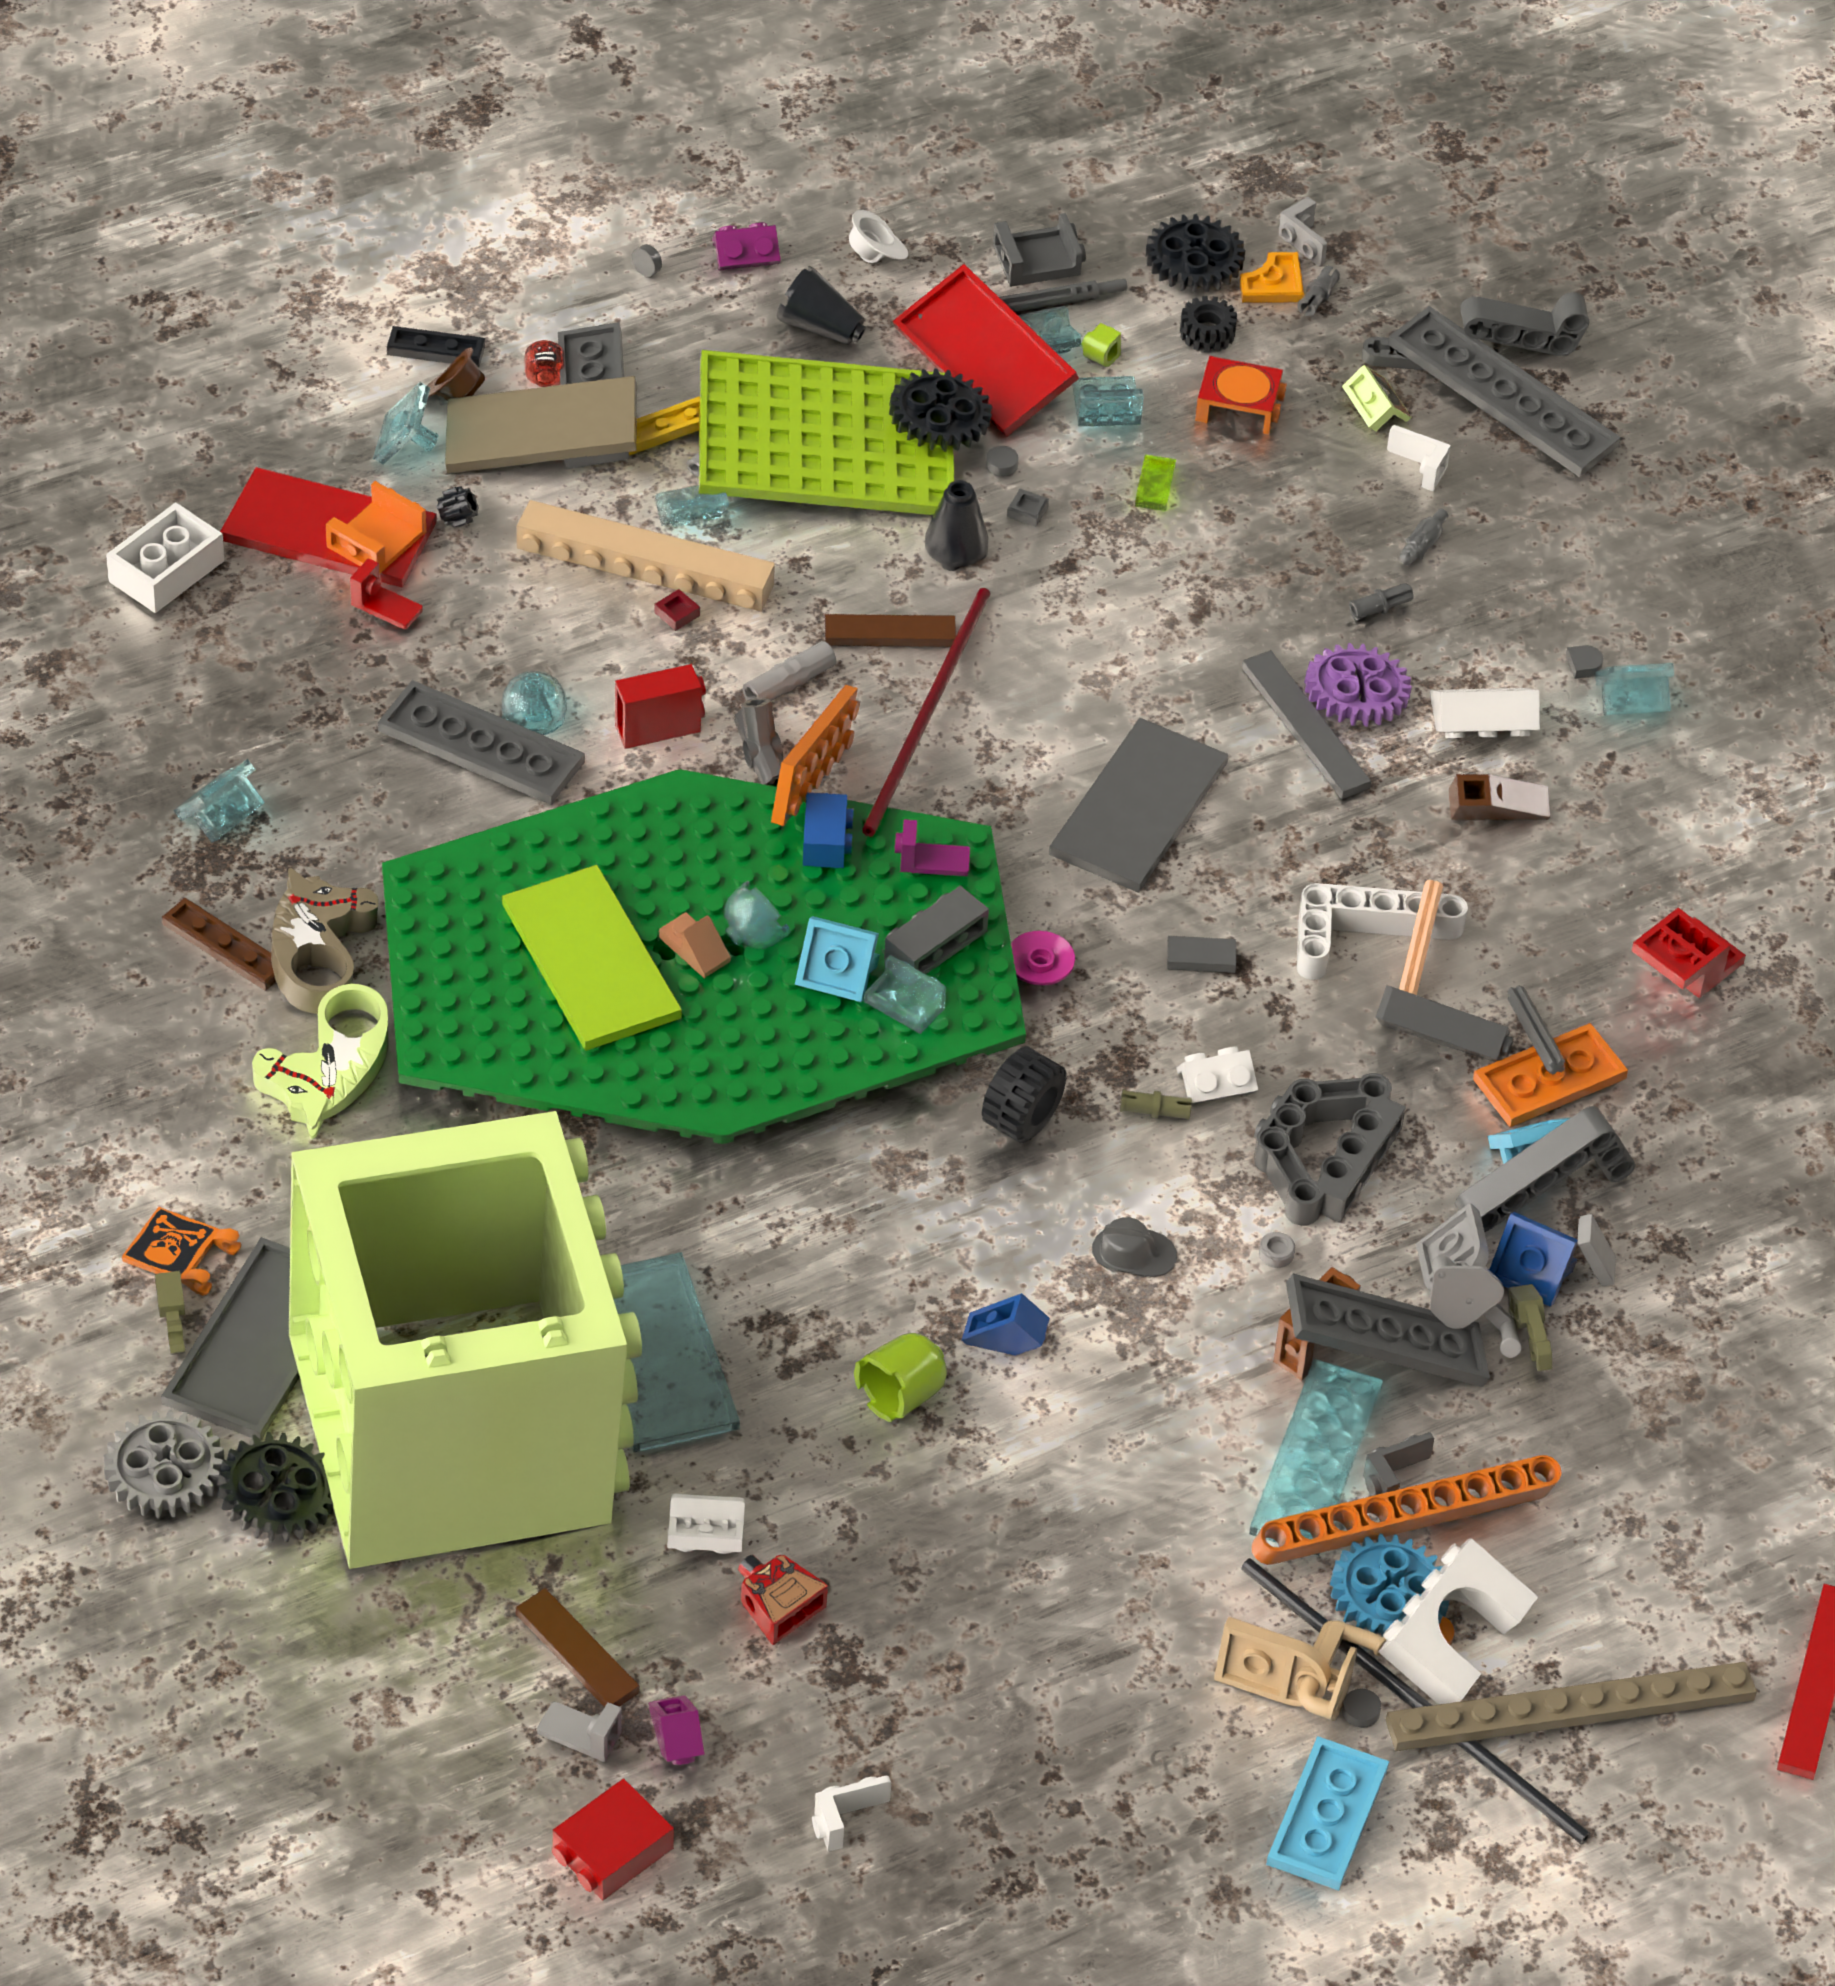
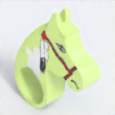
M361 984L338 986L322 998L318 1007L319 1048L316 1052H299L286 1056L277 1049L266 1048L258 1051L253 1058V1081L257 1090L282 1101L287 1106L292 1121L307 1125L311 1139L317 1136L324 1119L330 1118L344 1110L369 1087L385 1061L388 1049V1009L383 997L368 986ZM352 1009L368 1012L378 1020L374 1028L363 1033L362 1037L347 1038L345 1034L332 1029L328 1023L336 1014Z

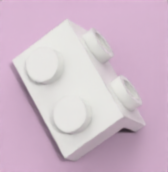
M1238 1046L1218 1050V1056L1206 1058L1205 1053L1184 1057L1185 1062L1176 1068L1177 1073L1183 1075L1187 1098H1192L1191 1105L1258 1091L1250 1050L1239 1052Z
M672 1494L667 1548H675L683 1552L710 1550L719 1554L742 1552L745 1499L740 1497Z

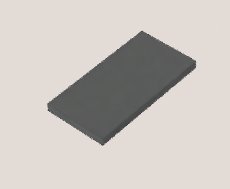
M1139 718L1051 843L1049 855L1139 893L1226 766L1228 754Z
M262 1237L259 1239L161 1396L162 1405L181 1412H187L189 1415L199 1417L202 1420L252 1438V1435H256L262 1440L300 1378L289 1338V1247Z

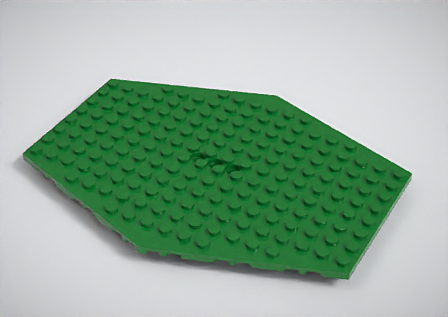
M679 769L383 862L382 876L399 1083L438 1091L446 1087L462 1090L465 1096L474 1097L475 1093L496 1097V1102L544 1111L557 1108L571 1111V1116L583 1118V1114L604 1117L607 1123L655 1132L661 1128L680 1132L681 1137L691 1138L692 1134L714 1138L713 1143L727 1144L733 1142L735 1136L753 1131L754 1134L765 1131V1126L779 1121L789 1123L834 1108L836 1102L853 1096L857 1100L866 1097L868 1091L880 1087L890 1089L936 1073V1068L955 1063L958 1066L966 1063L969 1057L981 1053L988 1056L1023 1044L1026 1041V1030L992 828L988 825L888 807L875 834L869 837L863 834L862 828L871 812L873 804L847 800V808L853 809V827L845 831V834H852L851 854H844V868L803 866L805 802L801 804L798 814L791 816L787 823L781 826L771 823L777 787ZM904 819L917 820L916 843L970 847L968 876L900 872L901 853H895L896 833H903ZM598 865L682 1011L681 1019L585 1051L503 907L502 896ZM959 886L963 887L989 909L987 932L912 984L884 960L885 938L893 929L900 928L909 922L917 912L924 911L936 903L943 894L950 893ZM685 912L696 922L708 915L731 957L729 963L706 978H703L659 938V929ZM814 916L879 933L874 952L880 954L878 966L869 975L865 997L862 1002L795 985L810 917Z

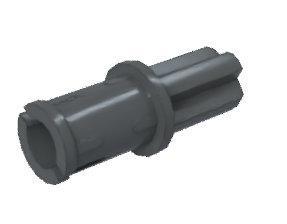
M1407 583L1383 591L1376 589L1374 594L1349 602L1351 615L1355 621L1379 612L1385 614L1392 607L1412 601L1414 598L1413 590Z

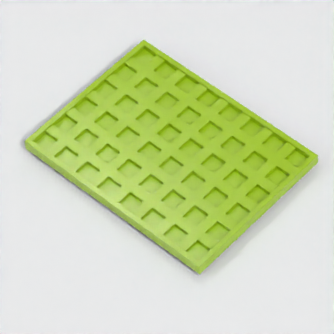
M709 350L701 351L699 494L934 515L944 491L954 481L953 447L948 446L946 452L942 450L940 445H936L934 450H930V444L926 442L919 447V439L914 438L908 441V432L898 433L899 425L891 423L893 416L889 415V402L895 384L900 385L902 377L909 380L911 372L920 377V370Z

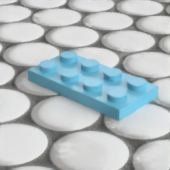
M1317 1736L1268 1854L1266 1865L1339 1891L1387 1773L1389 1761Z

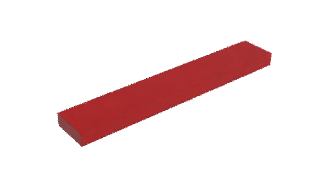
M1823 1584L1776 1769L1814 1780L1835 1696V1586Z

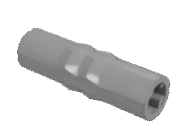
M821 641L800 654L787 658L783 663L776 664L769 671L743 685L742 689L746 701L754 698H768L772 701L783 694L792 692L796 687L804 685L811 678L836 665L837 661L833 649L828 643Z

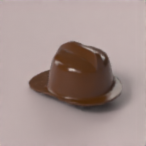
M473 348L463 351L443 373L431 381L418 394L416 401H423L434 394L447 401L450 398L473 396L485 381V375L471 359Z

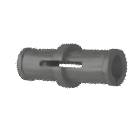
M1325 266L1317 279L1309 283L1306 289L1307 293L1297 304L1300 313L1308 306L1309 309L1304 315L1313 316L1320 304L1328 300L1331 295V289L1340 280V273L1337 269L1330 276L1329 273L1333 267Z

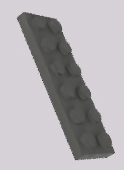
M619 322L558 332L560 385L624 377L622 331ZM629 452L564 459L566 469L629 459Z
M414 680L407 685L378 721L379 732L550 805L554 803L585 762L584 752Z
M1294 1273L1286 1281L1296 1339L1481 1387L1490 1379L1479 1322L1474 1321L1467 1327L1453 1329L1444 1325L1430 1309Z

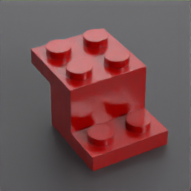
M1679 907L1635 940L1631 950L1682 990L1686 988L1699 999L1742 966L1746 957L1743 952L1696 917L1692 918Z

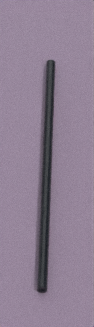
M1248 1558L1243 1563L1242 1571L1320 1633L1323 1625L1328 1622L1327 1619L1254 1560ZM1345 1640L1341 1641L1339 1649L1347 1655L1350 1647L1357 1648L1355 1662L1410 1707L1432 1706L1431 1703L1359 1645ZM1478 1741L1456 1743L1579 1844L1582 1845L1587 1841L1591 1834L1587 1829Z

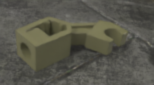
M180 1271L155 1274L160 1318L166 1317L170 1355L185 1353L182 1322L179 1315H185L181 1274Z
M1533 1284L1509 1287L1508 1311L1518 1329L1527 1327L1530 1359L1536 1361L1538 1371L1551 1370L1552 1350L1550 1340L1547 1339L1543 1325L1545 1321L1543 1298Z

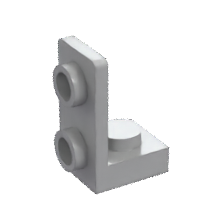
M1306 197L1281 212L1278 235L1299 250L1306 258L1321 266L1325 264L1327 242L1310 229L1315 220L1316 203L1309 197Z
M554 1701L537 1726V1733L605 1762L621 1734V1707L608 1702L600 1715L595 1714L592 1717Z

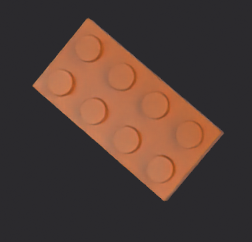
M1591 1023L1553 1038L1565 1059V1070L1562 1073L1550 1074L1534 1046L1474 1071V1082L1509 1127L1518 1125L1627 1078L1628 1069Z

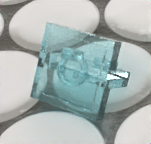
M1673 663L1611 666L1595 672L1596 685H1602L1603 715L1671 711L1669 678L1674 676Z
M248 759L218 775L173 811L181 821L192 816L211 843L217 841L265 803L247 779V776L256 769Z

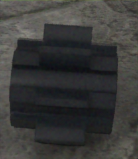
M460 486L443 491V497L437 499V509L445 525L453 524L455 528L472 523V517L478 515L479 506L471 489H463Z

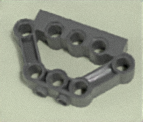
M1369 1073L1361 1078L1328 1081H1314L1307 1078L1298 1079L1289 1086L1283 1096L1278 1095L1275 1098L1270 1109V1116L1267 1120L1263 1118L1260 1120L1254 1133V1137L1257 1138L1254 1163L1259 1170L1268 1176L1285 1205V1215L1289 1221L1300 1226H1307L1318 1220L1320 1215H1324L1339 1223L1342 1221L1403 1126L1406 1107L1390 1100L1392 1086L1388 1078L1381 1074ZM1352 1120L1351 1132L1343 1133L1338 1138L1335 1155H1331L1323 1160L1319 1180H1313L1294 1150L1302 1142L1304 1126L1311 1125L1314 1122Z

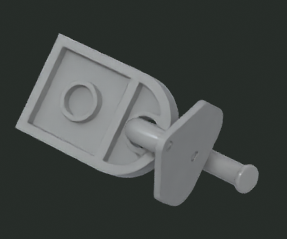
M1470 1202L1416 1243L1424 1283L1431 1291L1430 1310L1444 1325L1453 1329L1467 1327L1484 1315L1501 1332L1502 1342L1500 1350L1502 1354L1509 1358L1516 1357L1520 1354L1522 1346L1518 1338L1515 1321L1498 1304L1504 1295L1503 1285L1486 1268L1489 1249L1480 1211Z

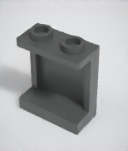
M1066 213L1059 214V221L1056 227L1011 233L1007 221L994 223L993 247L1010 287L1081 275L1082 262L1086 261V252L1084 245L1078 243L1075 224L1069 222Z

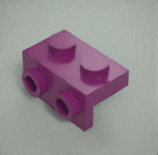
M758 222L749 225V228L737 229V226L729 225L719 228V231L714 232L712 242L716 248L719 270L780 264L781 259L776 225L767 226L765 222Z

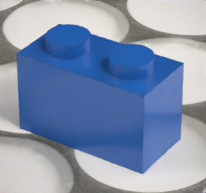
M807 792L803 866L844 868V854H851L852 834H845V831L853 827V809L847 808V794Z

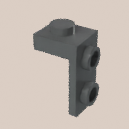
M1428 1432L1420 1436L1412 1435L1403 1442L1389 1447H1379L1370 1454H1367L1363 1476L1369 1494L1374 1496L1399 1490L1400 1482L1394 1471L1429 1459L1432 1455L1435 1439L1432 1433Z

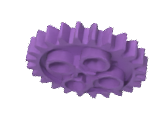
M1348 643L1345 650L1337 644L1335 645L1334 652L1325 648L1323 656L1316 654L1314 661L1309 662L1304 683L1306 684L1305 692L1310 693L1309 701L1317 702V710L1326 708V717L1336 714L1340 723L1347 718L1350 719L1351 726H1354L1357 720L1362 721L1365 727H1368L1369 720H1373L1377 725H1381L1382 717L1392 721L1393 714L1401 715L1402 708H1407L1412 688L1410 686L1411 677L1406 676L1407 668H1398L1400 660L1389 661L1390 653L1387 652L1379 655L1377 654V647H1374L1371 651H1366L1365 644H1361L1359 649H1354L1353 645Z

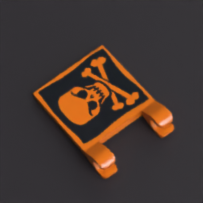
M158 1207L125 1251L122 1261L155 1274L180 1271L182 1284L195 1293L205 1296L212 1289V1284L208 1282L210 1279L208 1271L196 1269L213 1244L230 1255H235L242 1245L240 1242H237L240 1235L234 1229H218Z

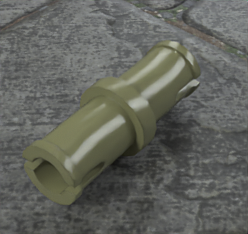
M1122 1089L1120 1112L1150 1114V1118L1158 1119V1116H1167L1189 1120L1192 1098L1161 1095V1091H1154L1153 1094Z

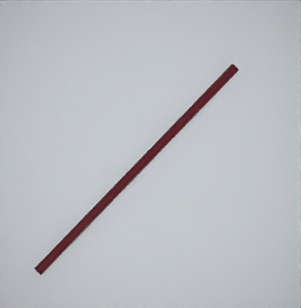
M986 588L978 590L862 828V832L866 836L871 837L875 834L991 595L990 591Z

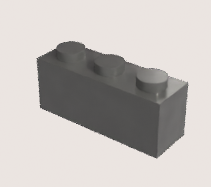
M959 886L952 892L943 894L936 903L926 910L917 912L909 922L900 928L893 929L885 938L884 960L913 984L986 933L989 909L963 887Z

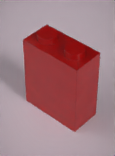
M692 664L615 680V727L624 749L701 732V718H705V708L701 697L706 695V688L702 676L696 675Z
M624 1778L552 1830V1853L555 1859L564 1867L568 1865L577 1874L578 1881L582 1887L588 1892L593 1891L602 1901L674 1849V1828Z

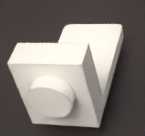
M889 1776L867 1777L858 1783L842 1787L831 1786L822 1792L816 1793L815 1816L812 1817L813 1828L816 1837L824 1839L828 1852L843 1848L844 1826L839 1814L890 1801L891 1781Z

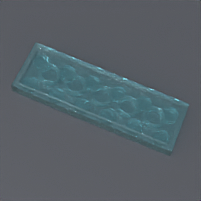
M1313 1360L1251 1522L1250 1535L1257 1536L1264 1524L1271 1520L1339 1504L1382 1389V1379L1320 1360ZM1299 1529L1305 1538L1313 1539L1308 1531ZM1265 1538L1266 1540L1276 1542L1272 1538Z

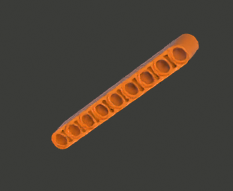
M1539 1455L1271 1520L1264 1524L1253 1540L1252 1553L1259 1562L1272 1565L1351 1546L1354 1541L1358 1544L1363 1543L1364 1538L1367 1536L1371 1540L1378 1539L1379 1534L1387 1537L1539 1500L1546 1497L1559 1481L1562 1473L1561 1467L1553 1457ZM1535 1473L1543 1475L1546 1482L1539 1480ZM1501 1481L1510 1483L1513 1490L1507 1489ZM1468 1489L1478 1492L1480 1498L1472 1496ZM1435 1497L1442 1498L1447 1506L1440 1505L1435 1500ZM1401 1505L1410 1507L1414 1514L1406 1513ZM1367 1513L1375 1514L1380 1522L1372 1521ZM1333 1521L1341 1522L1347 1531L1338 1529ZM1299 1529L1308 1531L1313 1539L1305 1538ZM1265 1538L1274 1539L1279 1547L1269 1545Z

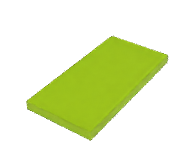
M598 865L502 896L503 907L585 1051L681 1019L682 1009Z

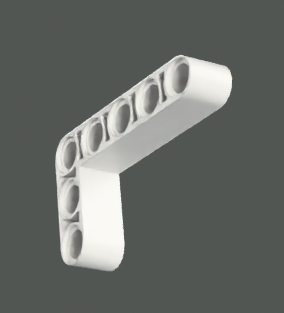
M1320 883L1307 885L1302 891L1299 910L1298 973L1310 980L1320 979L1326 974L1331 946V930L1412 937L1423 892ZM1441 894L1431 938L1451 940L1459 938L1463 934L1468 910L1467 902L1463 898L1452 894Z

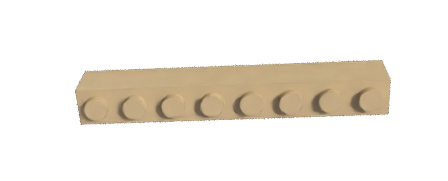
M529 500L517 524V549L675 590L680 589L682 592L762 612L774 587V562Z

